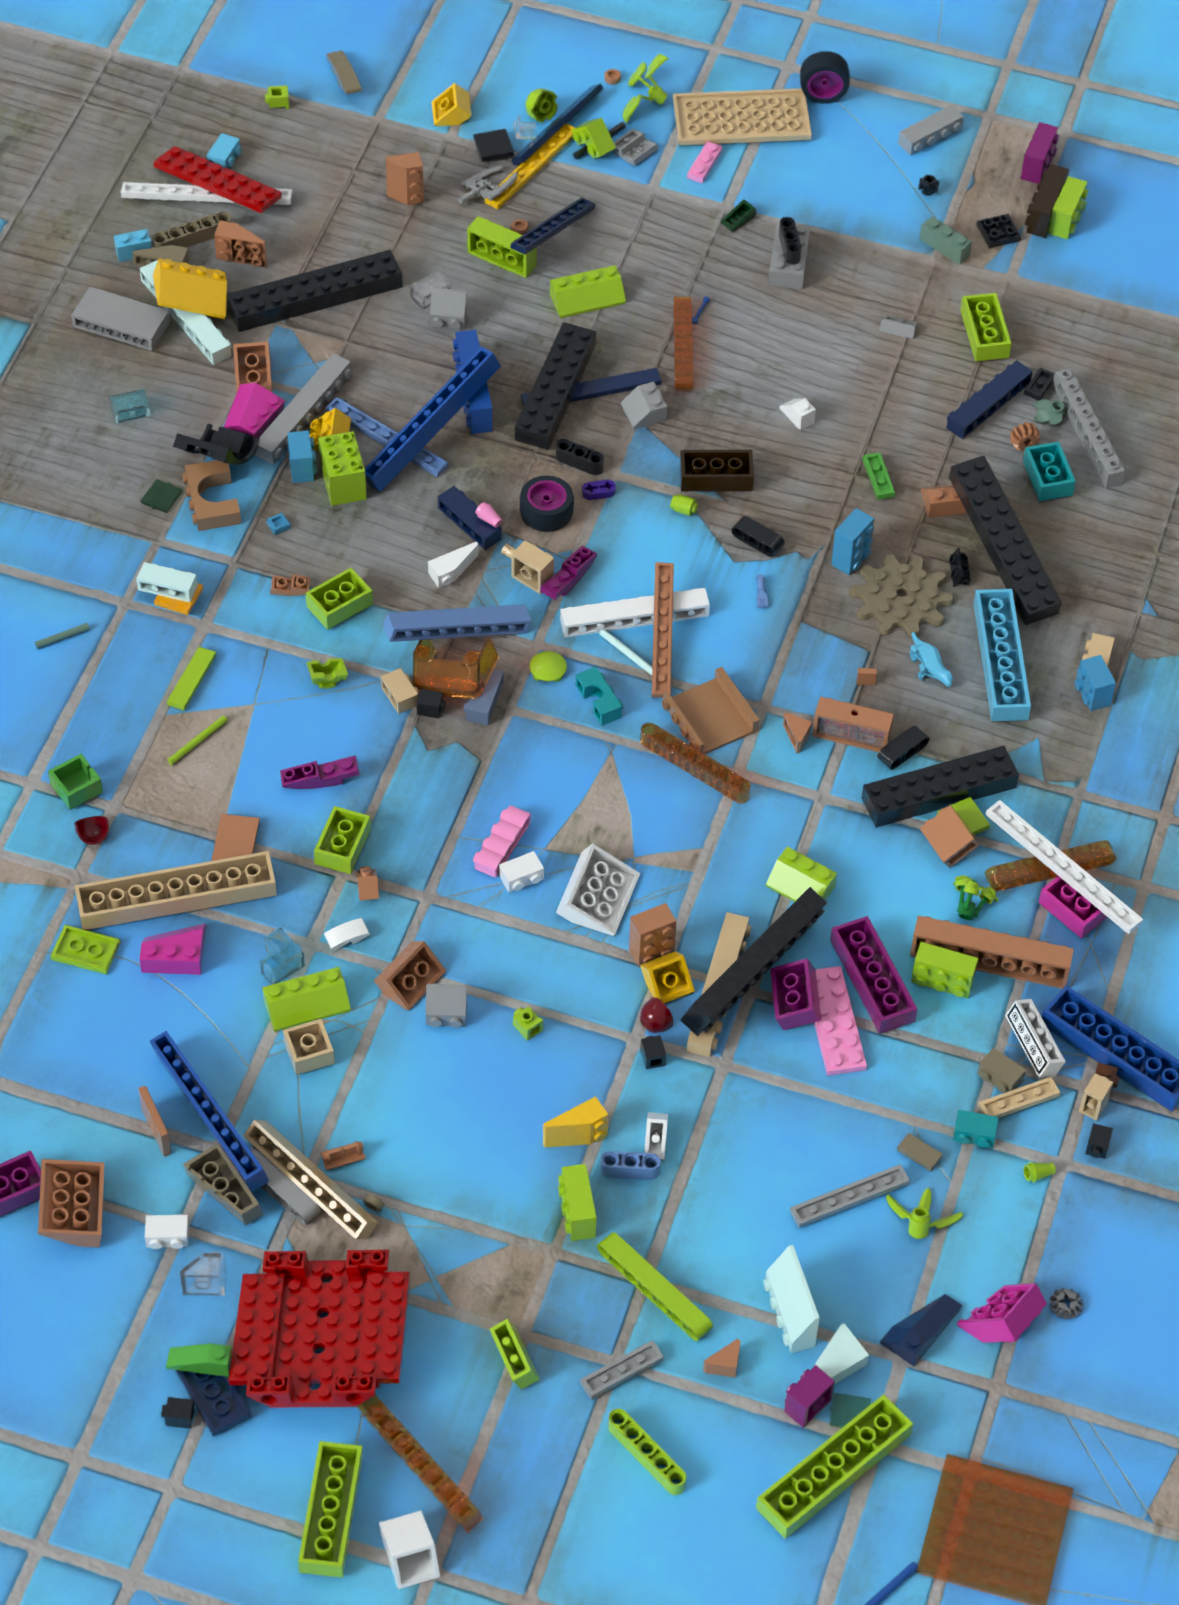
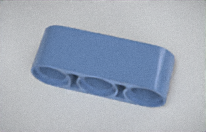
M607 1151L601 1156L600 1170L604 1176L611 1178L652 1180L659 1176L660 1158L652 1153Z

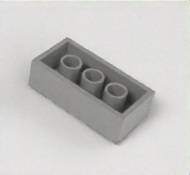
M777 222L768 285L802 289L811 226L796 224L802 246L801 260L798 264L791 265L785 261L779 238L780 222Z

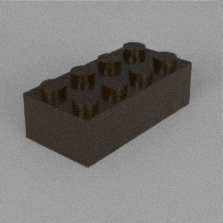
M1050 164L1048 170H1044L1043 181H1039L1037 187L1038 193H1034L1032 198L1033 204L1030 203L1027 213L1029 215L1025 222L1027 226L1026 233L1042 238L1047 237L1052 209L1069 176L1070 169Z
M680 450L681 491H753L752 450Z

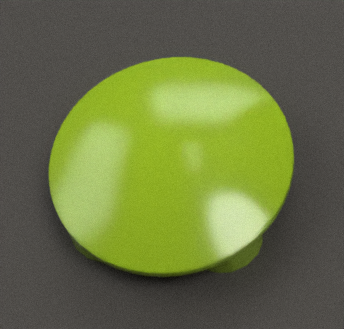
M544 651L536 654L531 659L529 668L533 678L537 681L559 682L566 672L567 664L560 654Z

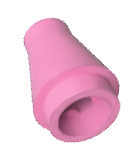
M481 503L475 511L478 518L493 525L495 528L503 521L489 503Z

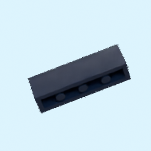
M453 486L438 496V509L475 542L477 541L480 547L486 550L501 540V526L499 525L495 528L493 525L478 518L475 513L478 508L477 504L467 498L462 490H458Z

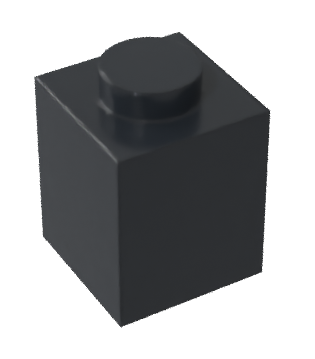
M421 689L417 700V715L439 718L441 711L444 712L446 701L443 700V692Z
M647 1036L641 1039L640 1051L646 1070L666 1066V1053L661 1036Z
M1093 1123L1085 1154L1091 1155L1094 1158L1105 1159L1113 1128Z
M168 1397L167 1404H163L161 1417L165 1419V1425L191 1429L195 1411L194 1401L192 1399Z

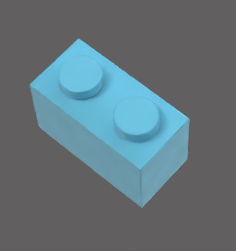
M221 133L208 152L207 160L229 169L233 166L235 158L241 153L240 139Z
M147 229L113 236L119 262L132 260L133 251L152 248Z

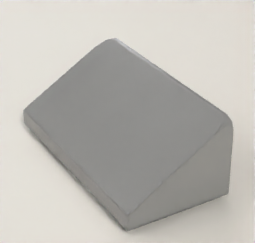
M884 315L881 320L880 331L913 339L918 323Z

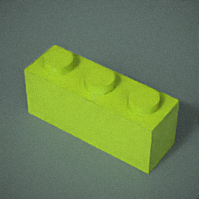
M508 1319L491 1327L489 1330L512 1381L522 1390L540 1380L517 1328Z

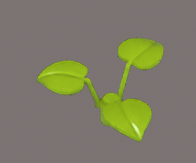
M662 54L656 55L647 68L648 71L645 74V78H649L655 86L649 85L641 78L647 67L644 62L631 75L628 85L632 87L639 79L649 88L647 93L649 97L639 94L637 97H632L626 104L622 116L627 124L630 116L639 105L641 98L650 102L654 100L659 105L667 98L668 94L658 86L651 75L669 59Z

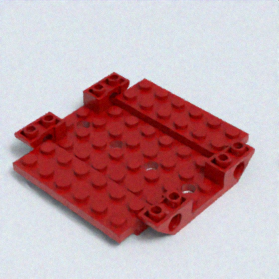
M347 1250L346 1260L308 1261L306 1251H264L262 1270L268 1274H243L229 1384L247 1385V1397L271 1408L357 1407L374 1396L375 1390L380 1388V1384L400 1383L410 1285L409 1271L385 1272L388 1270L389 1250ZM327 1277L333 1278L328 1283L322 1282ZM323 1312L329 1313L325 1318L318 1317ZM317 1348L325 1349L322 1353L319 1354L314 1352ZM313 1384L321 1385L316 1390L310 1389Z

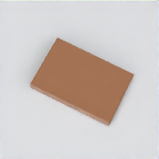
M221 814L211 861L253 854L260 818Z
M142 1086L138 1088L141 1109L163 1156L166 1157L171 1155L168 1131L147 1087Z

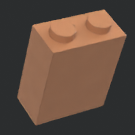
M951 805L941 809L938 815L927 820L920 828L943 863L949 868L981 845L960 814Z

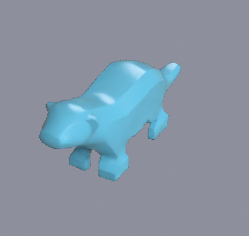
M912 632L911 636L915 644L910 647V650H912L910 651V657L912 662H915L916 658L921 662L919 665L920 672H918L920 681L923 680L924 676L941 681L947 687H951L953 677L951 672L943 666L939 650L935 646L921 641L915 632Z

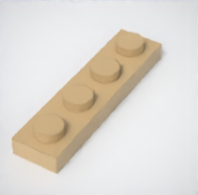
M1048 1077L980 1101L978 1107L982 1114L1001 1118L1060 1096V1091L1052 1077Z

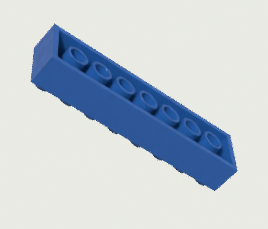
M1067 985L1043 1010L1042 1019L1049 1030L1095 1061L1117 1067L1116 1075L1171 1112L1179 1105V1060Z

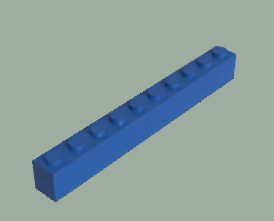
M481 346L364 468L366 481L371 487L381 492L501 367L494 353Z
M167 1030L150 1040L149 1042L155 1054L216 1142L219 1143L250 1191L253 1192L269 1182L263 1167Z

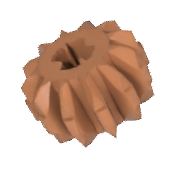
M1026 421L1024 424L1020 423L1019 426L1014 427V430L1010 432V442L1017 451L1022 450L1024 452L1025 447L1036 446V443L1040 441V431L1033 422L1028 423Z

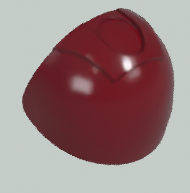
M105 816L87 817L79 819L74 823L78 837L89 845L101 843L109 831L108 819Z
M653 997L642 1007L640 1022L649 1032L660 1033L669 1030L673 1026V1017L668 1007L660 999Z

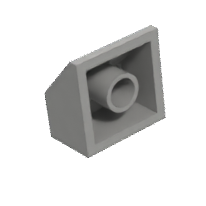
M432 287L430 327L464 330L467 318V291Z
M655 382L637 386L621 402V407L633 430L660 423L667 419V405Z
M426 984V1025L433 1027L466 1026L467 985Z

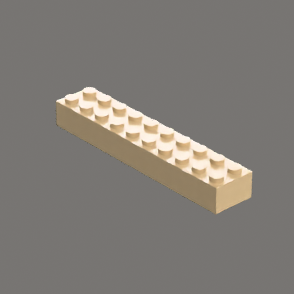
M269 851L75 885L81 925L84 930L277 896Z

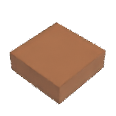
M858 668L856 685H875L877 669Z

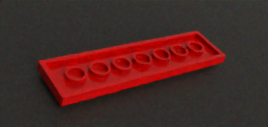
M176 146L153 161L154 167L261 214L282 198V192Z

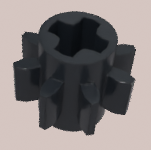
M925 175L923 178H920L918 190H922V193L926 196L933 195L934 192H938L939 181L933 175Z

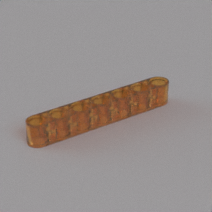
M674 296L675 389L680 390L693 389L691 296Z
M645 723L641 726L640 742L644 747L733 801L746 803L749 800L751 784L748 780L653 723Z
M1107 840L1061 850L1085 871L1108 866L1116 861V855L1110 842ZM1035 856L992 866L985 871L989 886L996 892L1053 879L1058 876Z

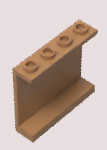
M723 667L715 669V679L671 697L667 690L663 692L661 703L664 710H668L673 723L679 726L682 736L689 740L690 747L699 756L759 731V718Z

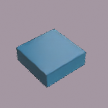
M283 513L266 519V523L274 535L291 529V524Z

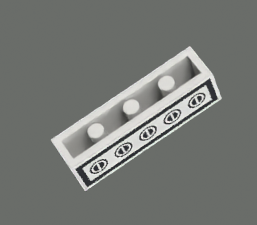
M1032 999L1015 1000L1005 1015L1038 1077H1055L1066 1062Z

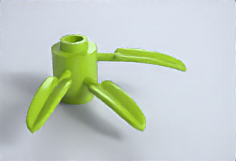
M929 1188L924 1191L919 1206L914 1208L911 1214L888 1194L886 1196V1200L892 1210L902 1219L906 1217L909 1219L908 1233L916 1239L927 1237L930 1227L935 1226L937 1229H941L957 1222L963 1216V1212H959L930 1223L931 1190Z

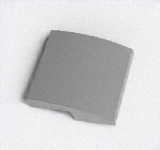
M632 129L614 142L616 148L612 151L626 162L635 166L658 150L657 143L645 139L644 133Z

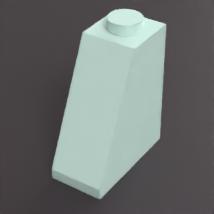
M843 1323L815 1365L830 1376L836 1384L866 1366L869 1355L845 1323Z

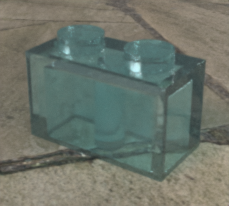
M144 389L109 396L116 424L151 416L150 405Z

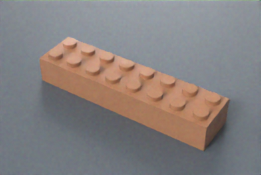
M918 915L910 956L916 957L920 943L924 942L978 958L977 971L1063 989L1067 984L1074 949L1064 945L1059 946L1045 941L1031 940L1026 937L1012 936L1007 933H998L988 929H980L969 925L951 923L947 920L942 921Z

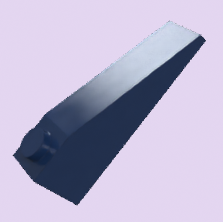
M944 1294L892 1326L882 1338L880 1344L915 1367L960 1311L962 1305Z

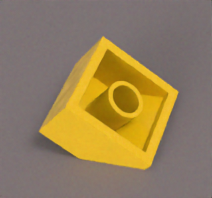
M454 83L432 101L434 125H460L465 120H468L471 116L469 92Z
M674 951L640 965L645 983L651 994L663 1003L695 992L684 955Z

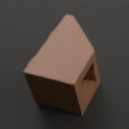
M371 866L360 867V870H356L359 900L379 899L376 870L372 869Z

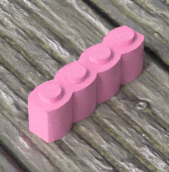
M512 805L502 811L498 824L495 823L493 825L489 838H485L481 851H477L473 858L476 870L494 878L499 875V864L507 862L513 849L517 846L531 822V813Z

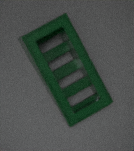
M743 199L720 222L730 231L734 232L757 215L756 208ZM728 221H731L734 225H730Z

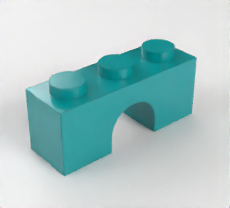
M596 666L576 674V687L584 699L591 696L599 697V699L593 701V713L601 726L622 718L623 704L620 699L616 698L612 686H608L604 674L599 672Z

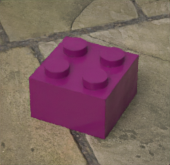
M817 1365L811 1370H805L800 1380L796 1384L792 1383L786 1390L784 1412L804 1428L832 1401L835 1381Z

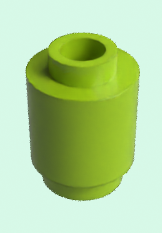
M681 494L673 495L670 508L675 512L691 516L696 513L698 503H696V499Z

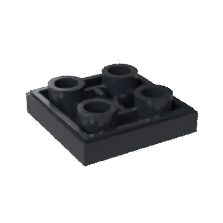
M506 129L473 134V139L482 162L514 156V150Z
M1009 214L977 221V227L989 248L1021 241V236Z

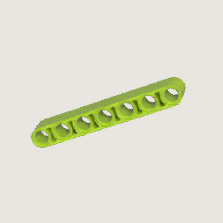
M615 1232L610 1233L597 1245L599 1253L690 1338L698 1341L713 1328L711 1320L618 1234Z

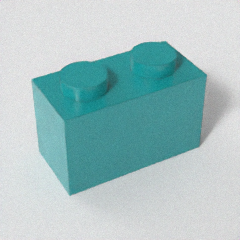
M958 1109L953 1141H958L962 1144H974L983 1148H993L999 1117Z

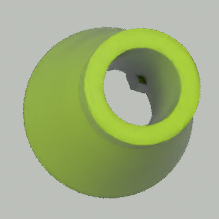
M1029 1162L1023 1168L1025 1179L1031 1182H1036L1056 1172L1053 1162Z

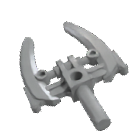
M502 165L484 170L461 182V186H466L467 189L470 188L472 190L458 198V202L463 204L474 196L479 198L482 196L492 201L515 182L518 174L513 173L507 181L498 187V185H494L493 181L482 179L502 171Z

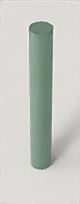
M88 623L35 642L36 648L38 649L90 630Z

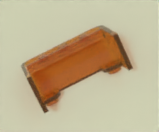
M491 637L486 638L481 651L473 650L467 652L462 661L433 658L436 650L431 639L419 640L413 652V686L417 687L419 693L421 689L443 692V696L477 698L482 694L499 658Z

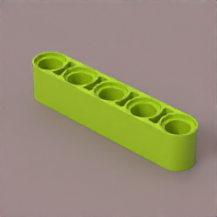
M619 1408L612 1410L608 1420V1428L612 1435L670 1494H682L686 1487L685 1472L626 1411ZM620 1420L623 1423L615 1424L613 1421ZM635 1435L637 1438L631 1439L628 1436ZM643 1450H650L651 1453H650V1454H645V1453H643L642 1451H643ZM662 1464L665 1465L666 1468L660 1469L657 1466ZM676 1479L681 1481V1483L674 1484L671 1481Z

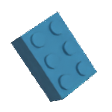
M856 508L835 530L831 562L833 567L850 575L854 570H858L864 559L867 560L869 558L873 542L872 533L875 528L873 526V517Z

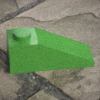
M210 1343L172 1347L169 1349L166 1369L229 1377L232 1346Z

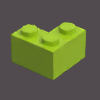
M602 117L586 121L571 130L573 139L578 145L586 143L588 153L592 158L601 157L616 148Z

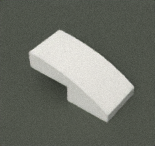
M359 918L325 932L324 935L330 948L336 951L349 942H352L354 945L369 936L370 933L364 920Z

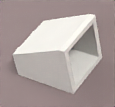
M422 1511L379 1523L382 1541L398 1589L440 1577L435 1544Z

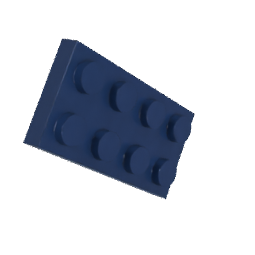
M175 1370L213 1437L251 1418V1413L236 1387L229 1384V1377Z

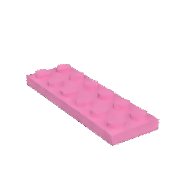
M841 966L816 969L821 1021L814 1022L827 1076L864 1071L867 1069V1064Z

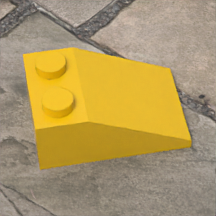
M595 1096L543 1124V1146L589 1145L596 1141L600 1142L608 1135L609 1114Z

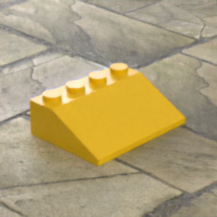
M158 258L153 272V280L159 306L225 319L227 295L225 272L218 269H208L203 266L189 265L185 262L180 263L170 259Z

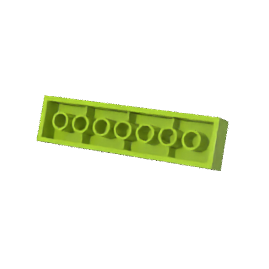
M883 1394L757 1497L756 1509L787 1539L911 1436L913 1423Z

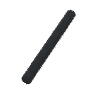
M621 122L608 131L610 136L612 137L624 129L626 125L624 122ZM587 145L573 153V157L578 159L588 152Z

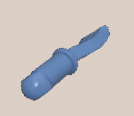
M762 574L756 577L758 587L757 608L768 607V598L765 593V577Z

